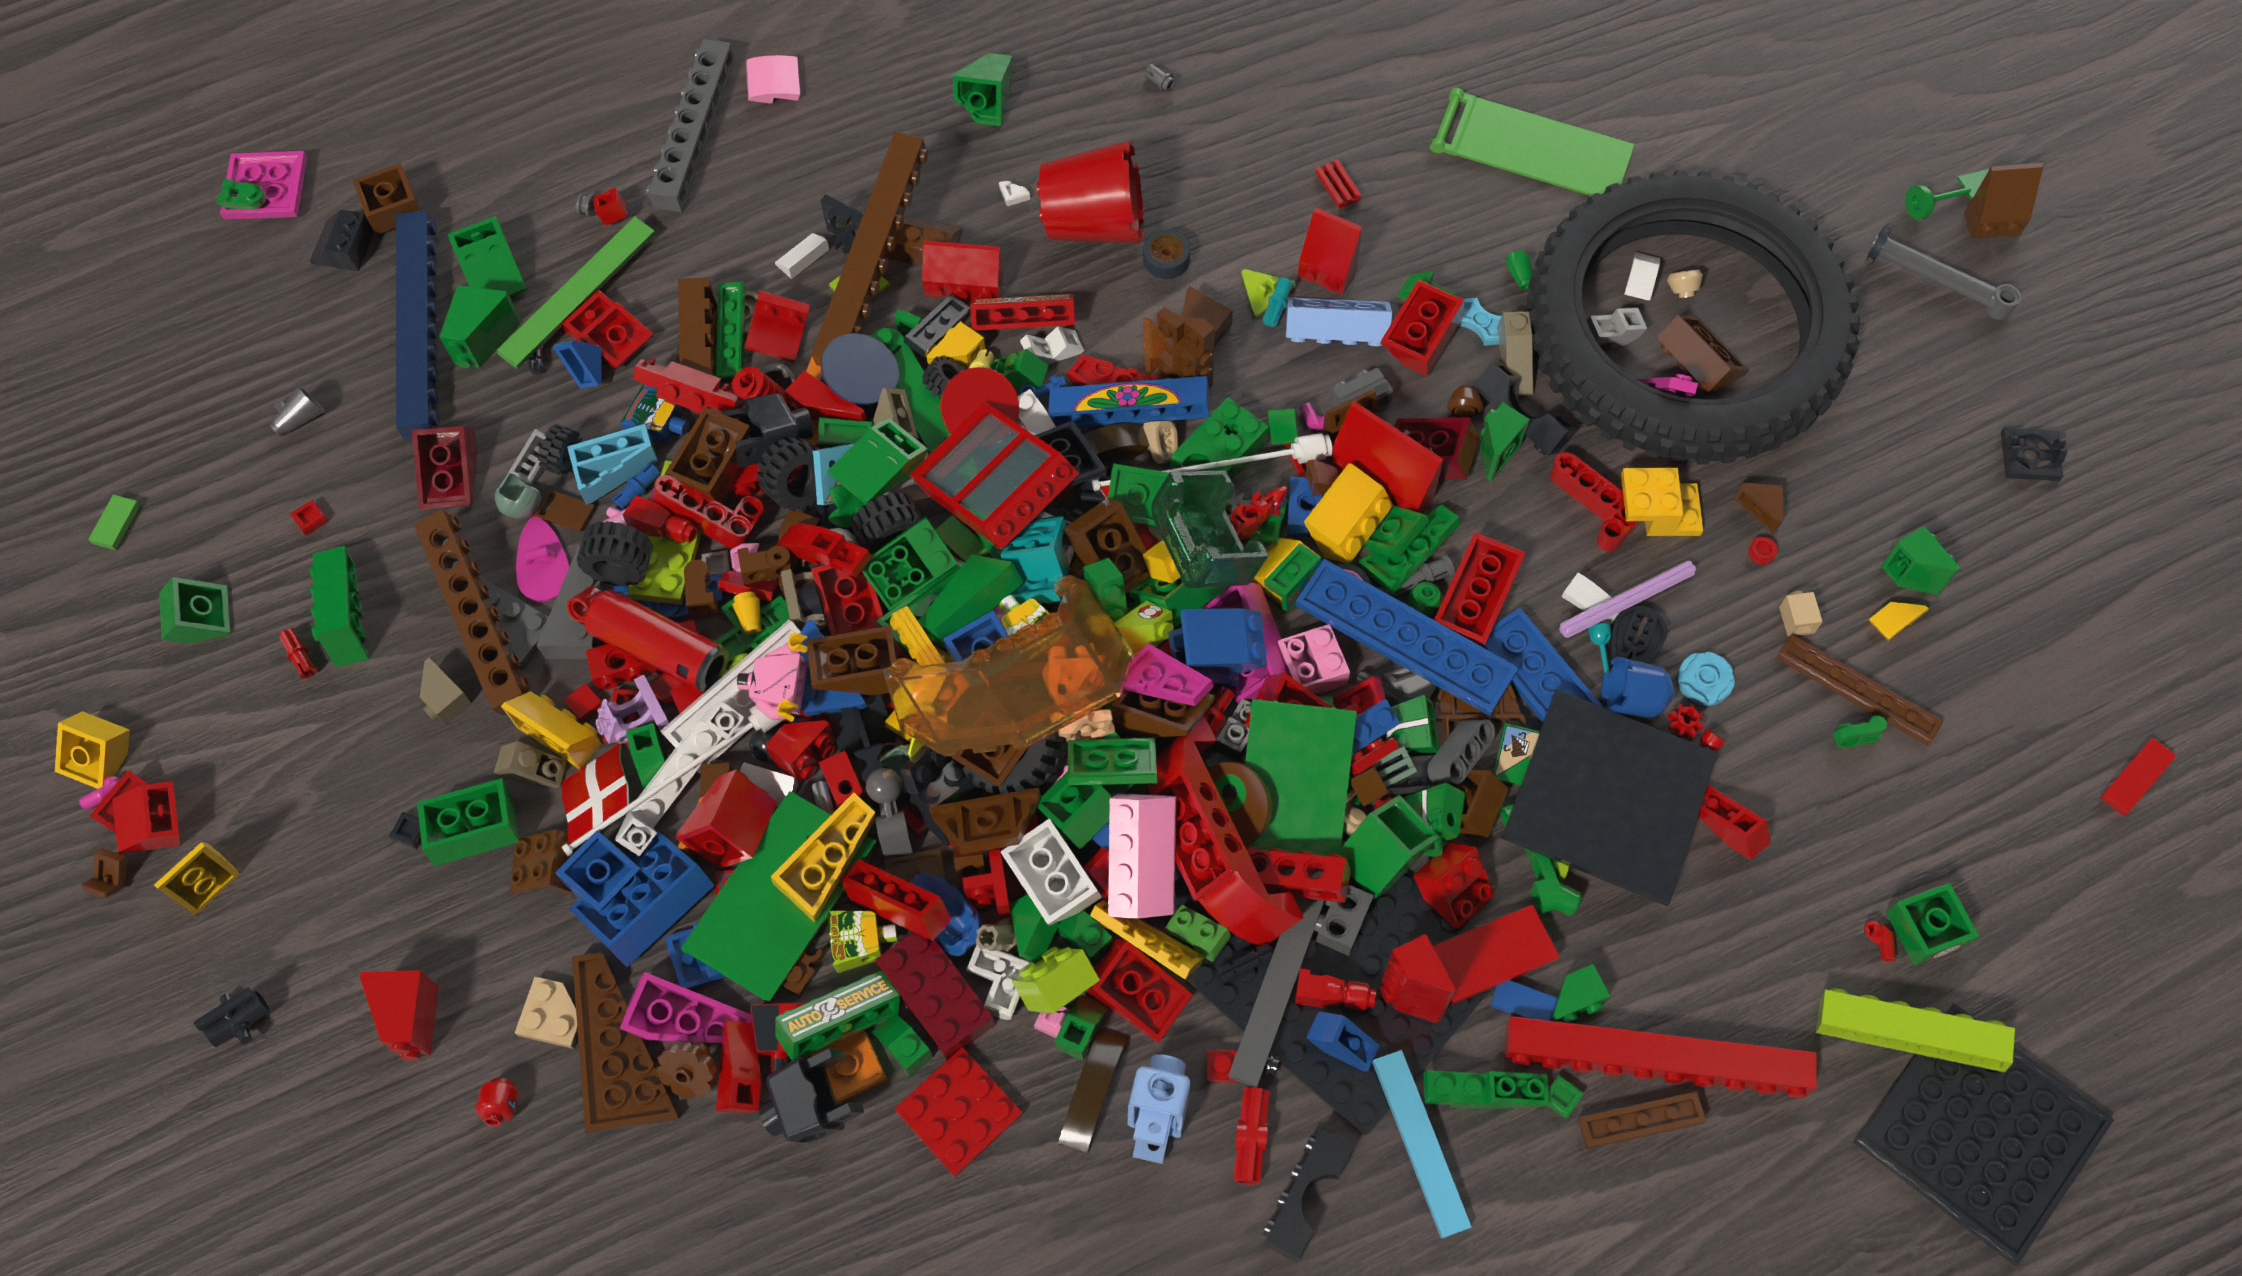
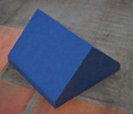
M597 830L560 867L556 875L577 898L600 912L634 877L640 868Z

